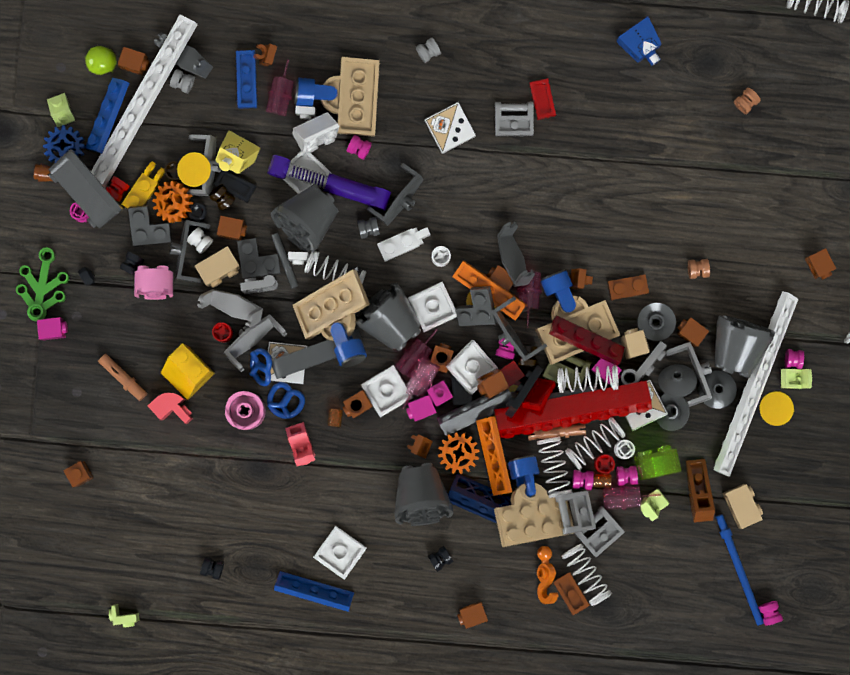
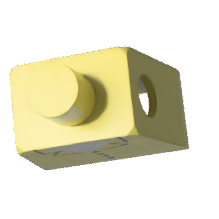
M229 130L215 160L219 163L222 171L230 169L239 174L256 161L260 147Z

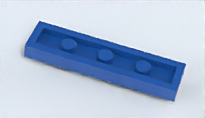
M112 78L91 134L88 137L86 149L103 153L129 83L125 80Z
M281 571L274 588L278 592L349 612L354 592Z

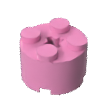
M138 266L137 271L134 273V296L139 298V294L144 295V299L148 300L166 299V295H169L170 298L173 297V272L169 271L168 266H157V269H149V266Z
M240 391L233 394L228 399L225 407L227 421L233 427L241 430H251L258 427L264 420L266 412L262 399L248 391ZM243 406H245L246 408H250V410H248V415L241 414V412L243 411Z

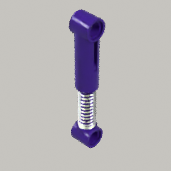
M272 155L267 174L280 179H285L286 177L291 179L293 177L297 181L300 179V182L303 180V183L306 181L310 185L315 184L320 188L323 187L325 192L351 199L382 211H386L391 195L390 191L383 188L368 186L331 173L323 175V173L320 174L317 171L313 172V170L310 171V169L307 170L304 167H297V165L291 164V160L278 155Z

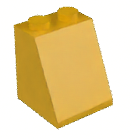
M183 343L168 357L161 371V374L187 400L215 374L189 346Z

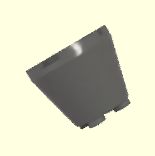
M313 184L311 187L278 205L271 212V218L277 228L282 227L283 232L289 236L287 239L305 252L310 250L314 252L319 247L339 211L333 204L335 199L330 194L321 192L320 188Z
M392 283L390 289H381L368 300L370 305L363 308L359 316L356 315L355 318L359 328L390 349L400 351L406 346V341L411 337L415 338L421 330L419 329L420 323L403 289L398 283Z
M719 315L716 327L714 366L722 368V371L732 374L735 371L739 372L741 376L750 378L773 341L775 331L764 326L759 327L746 320Z
M424 463L420 467L414 468L413 466L402 467V472L399 474L394 512L396 523L401 525L403 522L411 523V526L429 525L440 522V519L444 516L451 517L453 515V507L438 470L433 467L432 463Z

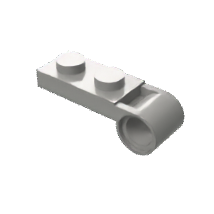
M660 341L637 372L633 369L623 371L620 379L621 384H631L624 380V376L627 374L634 376L635 381L633 383L639 382L645 375L649 376L655 369L653 364L656 360L661 361L666 355L665 349L667 345Z

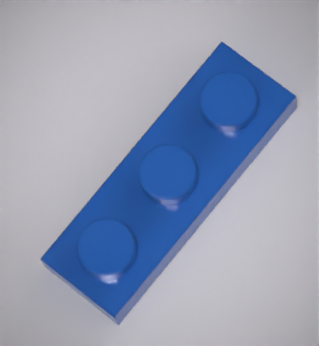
M255 50L236 51L238 109L257 108L256 59L253 57L256 54Z

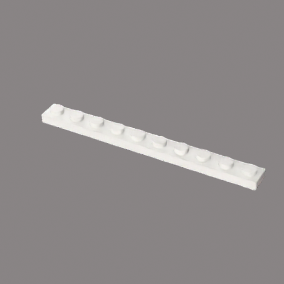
M179 15L107 142L103 153L99 156L91 171L104 188H106L198 25L182 15Z
M782 291L778 299L777 307L768 327L775 331L773 341L743 389L742 397L736 407L735 415L729 425V430L722 443L719 456L716 459L713 470L730 477L796 307L798 298L788 292Z

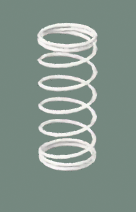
M794 0L787 1V8L790 9ZM796 0L794 10H796L800 0ZM808 0L806 1L804 13H806L811 0L809 2ZM817 0L814 16H816L822 0L820 2ZM827 0L824 19L826 18L827 13L834 0L831 1L830 5L829 0ZM837 0L834 22L837 16L838 23L841 24L844 21L849 0H844L840 7L839 0Z
M316 250L314 252H311L304 271L308 273L313 263L315 262L313 275L317 276L322 270L323 266L325 265L323 271V280H326L334 269L332 281H334L339 260H336L331 271L325 278V271L329 255L326 257L319 271L315 274L316 264L320 252H317ZM348 263L343 268L339 277L342 276L343 272L346 274ZM362 270L359 276L361 283H363L366 275L364 270Z
M613 365L612 367V379L610 374V368L609 366H607L605 388H603L599 367L597 366L594 389L591 385L588 367H586L585 385L583 390L580 384L577 367L575 369V382L573 390L570 386L567 368H565V380L563 369L559 368V392H564L566 386V378L571 392L575 391L577 379L581 391H585L587 384V376L592 391H595L598 378L600 386L604 391L607 387L608 374L612 389L618 390L617 366Z
M613 417L609 418V424L613 432L604 424H600V428L605 439L595 430H592V435L596 444L588 437H583V440L589 452L578 442H575V447L580 457L569 448L565 450L566 454L578 470H580V468L582 469V466L580 465L576 457L584 465H586V462L583 459L577 447V444L582 449H584L585 452L592 459L595 458L585 438L588 439L601 453H603L593 432L598 434L609 447H611V444L607 439L602 426H604L618 441H620V439L616 432L620 435L621 438H624L626 436Z
M560 436L537 441V445L558 442L540 449V453L560 452L541 460V463L563 462L544 470L543 473L566 472L546 480L545 483H567L547 492L549 493V498L572 493V489L554 491L569 485L570 481H551L566 475L568 471H548L565 464L566 461H545L561 455L564 451H542L562 442Z
M579 544L565 552L561 557L566 559L576 552L584 550L567 567L589 559L580 569L573 573V576L585 570L595 568L578 583L580 585L588 580L600 577L597 582L584 591L585 594L596 588L606 586L589 601L591 606H594L608 598L612 592L610 590L604 592L607 589V584L594 587L601 580V575L588 578L597 568L596 566H591L583 569L590 562V557L576 561L586 550L583 548V544Z

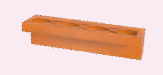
M464 260L452 276L469 289L472 287L490 286L496 308L510 298L515 297V301L501 309L503 313L515 321L527 305Z
M495 416L476 420L493 496L510 493L512 488Z

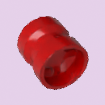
M113 176L110 186L105 189L115 200L120 202L123 198L122 194L130 186Z
M221 322L213 327L212 335L217 341L226 343L232 339L233 330L228 324Z
M599 455L594 461V467L599 473L607 474L613 471L615 461L610 455Z

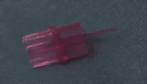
M287 59L283 77H274L271 91L268 92L270 96L266 112L286 117L289 101L292 100L291 92L294 81L285 78L289 59Z
M535 271V276L528 285L517 288L519 299L527 304L525 308H528L527 328H529L530 308L539 309L540 294H542V290H540L541 273Z
M438 328L435 329L425 343L416 338L412 345L404 350V355L395 365L402 374L411 379L418 369L425 365L424 362L433 352L426 344Z
M425 356L422 357L416 369H413L411 372V377L405 386L409 397L402 409L405 408L413 394L421 398L424 396L428 387L432 386L433 379L440 369V366L433 364Z
M620 486L603 489L605 510L620 508L626 510V508L640 507L641 497L661 496V494L640 495V486Z

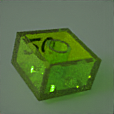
M671 446L659 447L657 452L652 453V450L638 452V456L634 457L639 480L682 472L677 449H671Z

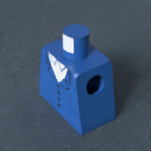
M646 17L620 35L616 41L636 62L646 58L651 66L661 60L655 52L660 48L661 41L649 17Z

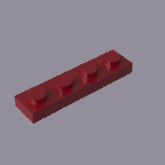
M557 315L553 318L549 335L618 366L621 363L624 346Z

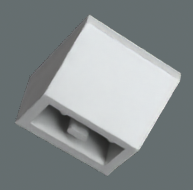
M327 112L294 127L292 134L302 153L306 151L311 153L317 150L321 144L325 143V145L334 142L339 125Z

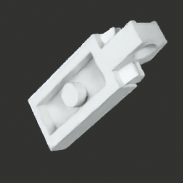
M416 227L384 240L377 245L386 262L420 247L423 244L422 239L430 236L428 228L418 231Z

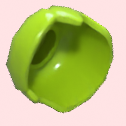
M104 46L91 48L85 57L87 68L90 72L97 75L112 72L117 63L115 53Z

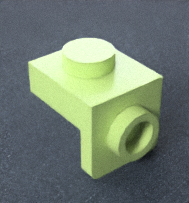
M65 93L47 99L51 116L57 127L75 121Z
M781 369V388L807 389L812 387L811 369Z
M656 489L642 499L641 511L645 517H649L653 521L659 517L660 510L669 505V501L659 489Z
M118 604L112 605L111 609H109V619L113 621V625L123 624V627L135 626V622L140 621L139 613L119 615Z

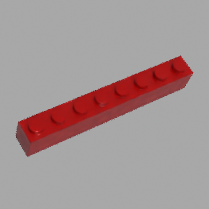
M647 381L618 386V390H613L610 387L604 391L600 389L548 399L541 411L523 408L521 404L512 418L505 414L509 407L495 409V416L500 438L508 439L519 434L530 435L540 430L550 431L556 427L566 428L572 424H587L598 419L607 420L614 416L624 417L629 415V413H645L652 409V401Z

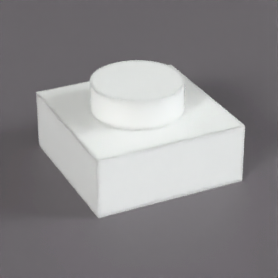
M296 106L295 114L300 116V119L311 120V117H316V108Z
M288 252V260L293 261L294 265H304V262H307L309 259L308 252Z

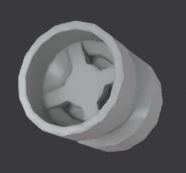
M432 37L425 44H419L415 47L424 63L430 61L431 57H437L441 54L437 43Z
M176 69L171 77L170 87L180 88L182 92L188 94L194 84L195 76L186 75L183 71Z

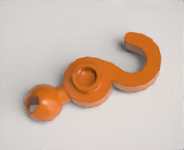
M542 546L537 551L538 558L542 562L537 569V577L541 581L537 594L540 602L543 604H553L557 601L558 593H550L548 596L547 589L555 579L556 570L549 563V559L552 557V550L547 546Z

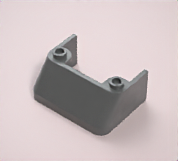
M73 149L66 152L48 169L50 171L48 176L55 184L59 182L87 214L89 218L86 220L93 228L96 226L99 229L102 228L124 209L80 160Z

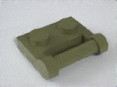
M574 355L564 359L582 368L579 373L580 384H582L586 375V367L589 369L592 362L589 360L584 361ZM549 362L542 377L555 381L558 384V369H563L565 380V368H567L570 386L573 389L575 370L559 362L552 365ZM566 378V386H565V388L569 389L568 382H567V378ZM577 379V382H576V388H575V389L580 388V387H579V384H578V379Z

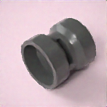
M376 216L371 217L367 221L363 219L357 221L361 239L367 238L368 235H380Z

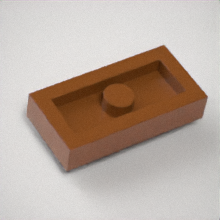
M646 274L607 282L611 301L649 294Z
M570 572L553 581L573 616L590 606Z

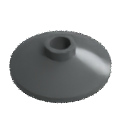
M651 303L640 311L637 324L639 331L643 330L647 339L661 341L673 333L676 326V318L673 311L667 305ZM653 319H657L659 321L658 326L653 325Z
M674 364L661 371L658 377V384L666 395L684 397L695 389L697 377L695 372L688 366Z
M712 371L711 374L704 375L712 398L703 403L714 409H721L730 405L737 393L734 379L723 371ZM700 383L698 386L699 397L705 395ZM716 386H720L722 388L721 393L716 392Z
M663 394L660 400L667 411V415L656 421L665 430H679L685 426L689 419V405L684 397H671ZM674 408H676V415L673 413Z

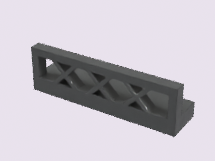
M509 389L490 399L482 396L438 417L439 425L445 436H448L475 423L476 420L484 419L494 414L495 409L507 407L506 405L512 395Z

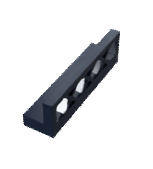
M456 474L448 493L451 504L494 523H497L494 509L511 505L510 496L506 494L493 496L490 487L460 474ZM459 481L464 483L467 488H460L456 484ZM480 490L485 496L481 497L475 491ZM493 498L500 499L502 504L495 503Z

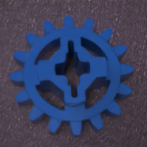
M62 125L61 130L54 127V133L48 132L50 138H44L47 144L43 145V148L48 149L44 154L45 156H50L48 160L51 163L57 162L70 149H73L77 156H84V153L81 151V149L86 147L84 144H81L84 138L78 137L80 133L78 131L74 132V128L71 126L68 130L64 125ZM68 135L72 136L76 142L69 141ZM64 143H66L68 147H65L64 150L61 149L60 147L64 146ZM53 151L59 152L60 158L56 157Z

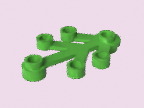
M48 247L42 248L39 252L42 266L38 282L32 275V269L29 266L24 265L19 269L20 275L26 278L35 291V301L28 294L29 289L26 285L19 284L16 287V293L28 305V317L36 322L46 317L47 309L58 302H64L66 299L64 292L56 291L52 298L43 303L44 295L61 283H68L70 279L67 273L60 272L55 279L47 283L50 263L55 260V252ZM46 253L51 254L50 259L45 258ZM28 268V274L24 275L23 269ZM63 274L66 275L65 281L60 280V276ZM20 287L25 288V292L22 294L19 292ZM59 293L63 295L61 300L57 299V294ZM36 309H40V314L38 316L34 314V311Z

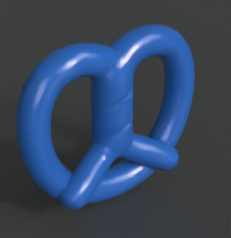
M258 348L250 353L251 371L249 375L253 376L259 385L268 386L271 382L272 358L268 351ZM259 354L265 357L266 365L259 361L257 357ZM258 370L265 373V381L259 377Z
M285 382L276 383L268 393L267 406L279 418H293L301 412L305 405L303 393L292 389ZM279 388H284L286 393L281 402H273L275 392ZM295 395L299 398V404L295 410L289 413L286 406L292 396Z

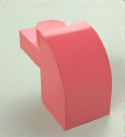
M161 394L148 405L160 420H164L173 411L185 424H188L193 419L190 416L192 412L185 405H180L186 399L178 394Z
M304 422L287 427V438L293 451L296 466L307 465L315 461L314 450Z

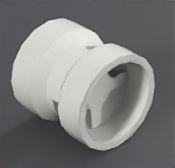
M198 227L189 235L187 242L190 245H194L196 250L202 254L212 244L213 239L205 236L204 231Z
M444 246L436 247L432 252V262L438 267H444L449 263L451 254L448 248Z
M620 440L615 444L614 453L618 458L629 459L634 455L635 446L631 441Z

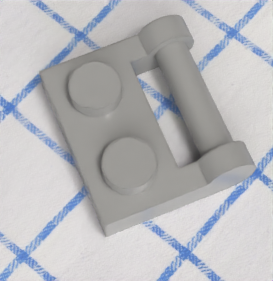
M495 102V136L534 135L533 102H527V104H501V102ZM501 111H527V116H501Z
M267 275L264 280L248 278L244 280L245 283H240L241 291L244 294L272 291L278 287V282L271 275Z
M588 491L555 496L563 523V535L596 529ZM567 500H569L574 521L573 527L570 524L566 505Z
M602 506L593 515L596 524L604 517L607 522L588 538L583 535L587 531L574 533L595 557L600 555L625 533Z

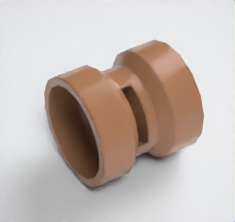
M747 88L741 97H737L734 100V104L742 113L748 114L751 111V107L757 105L761 99L755 91Z
M688 260L689 279H696L699 276L709 278V260Z

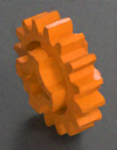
M177 181L164 182V186H158L160 191L154 192L157 198L152 200V202L156 203L153 209L158 210L156 215L162 216L163 221H168L169 223L181 222L182 218L188 217L186 212L192 211L189 205H193V202L189 201V198L193 195L187 194L189 188L183 187V183H177Z
M456 432L454 438L448 435V441L442 440L444 447L438 448L442 451L438 457H443L440 464L446 463L445 470L452 468L453 474L456 470H459V473L462 474L463 469L469 472L468 466L475 467L476 465L473 460H479L475 453L480 451L474 449L477 442L471 443L472 437L470 436L466 439L465 433L459 437ZM459 440L457 446L453 448L447 447L451 442ZM465 442L470 446L472 453L467 452L464 448ZM460 444H462L461 452L464 453V456H460L456 462V455L453 454V451L458 450ZM446 453L450 454L453 458L452 464L448 462ZM463 459L469 460L467 464L459 466L460 461Z

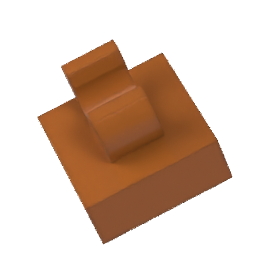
M263 44L256 45V48L261 49L262 54H254L253 57L260 59L259 64L272 65L277 46L272 44L265 46Z
M572 269L570 279L573 286L569 288L584 289L585 285H592L593 277L586 276V269Z
M419 434L417 436L412 435L411 438L415 440L414 445H407V448L411 450V453L426 459L433 441Z

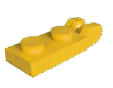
M151 161L121 205L127 209L129 207L145 206L158 187L159 181L165 174V169H159L154 180L151 179L149 175L156 166V163Z

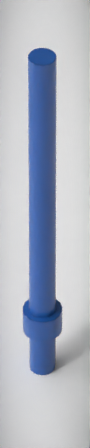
M723 514L716 516L721 530L719 533L726 543L757 626L764 624L763 618L731 536L733 534L731 529L727 527Z

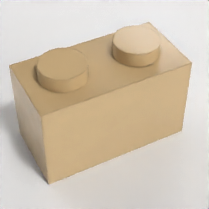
M228 246L195 265L207 287L212 286V288L221 284L223 278L227 276L231 278L238 274V270L241 268Z
M638 328L627 330L624 332L625 335L620 338L622 346L625 347L626 360L650 353L643 330L638 331Z
M742 484L722 493L738 529H743L763 520L761 517L763 511L759 504H755L753 499L755 494L751 486L748 487L747 484Z

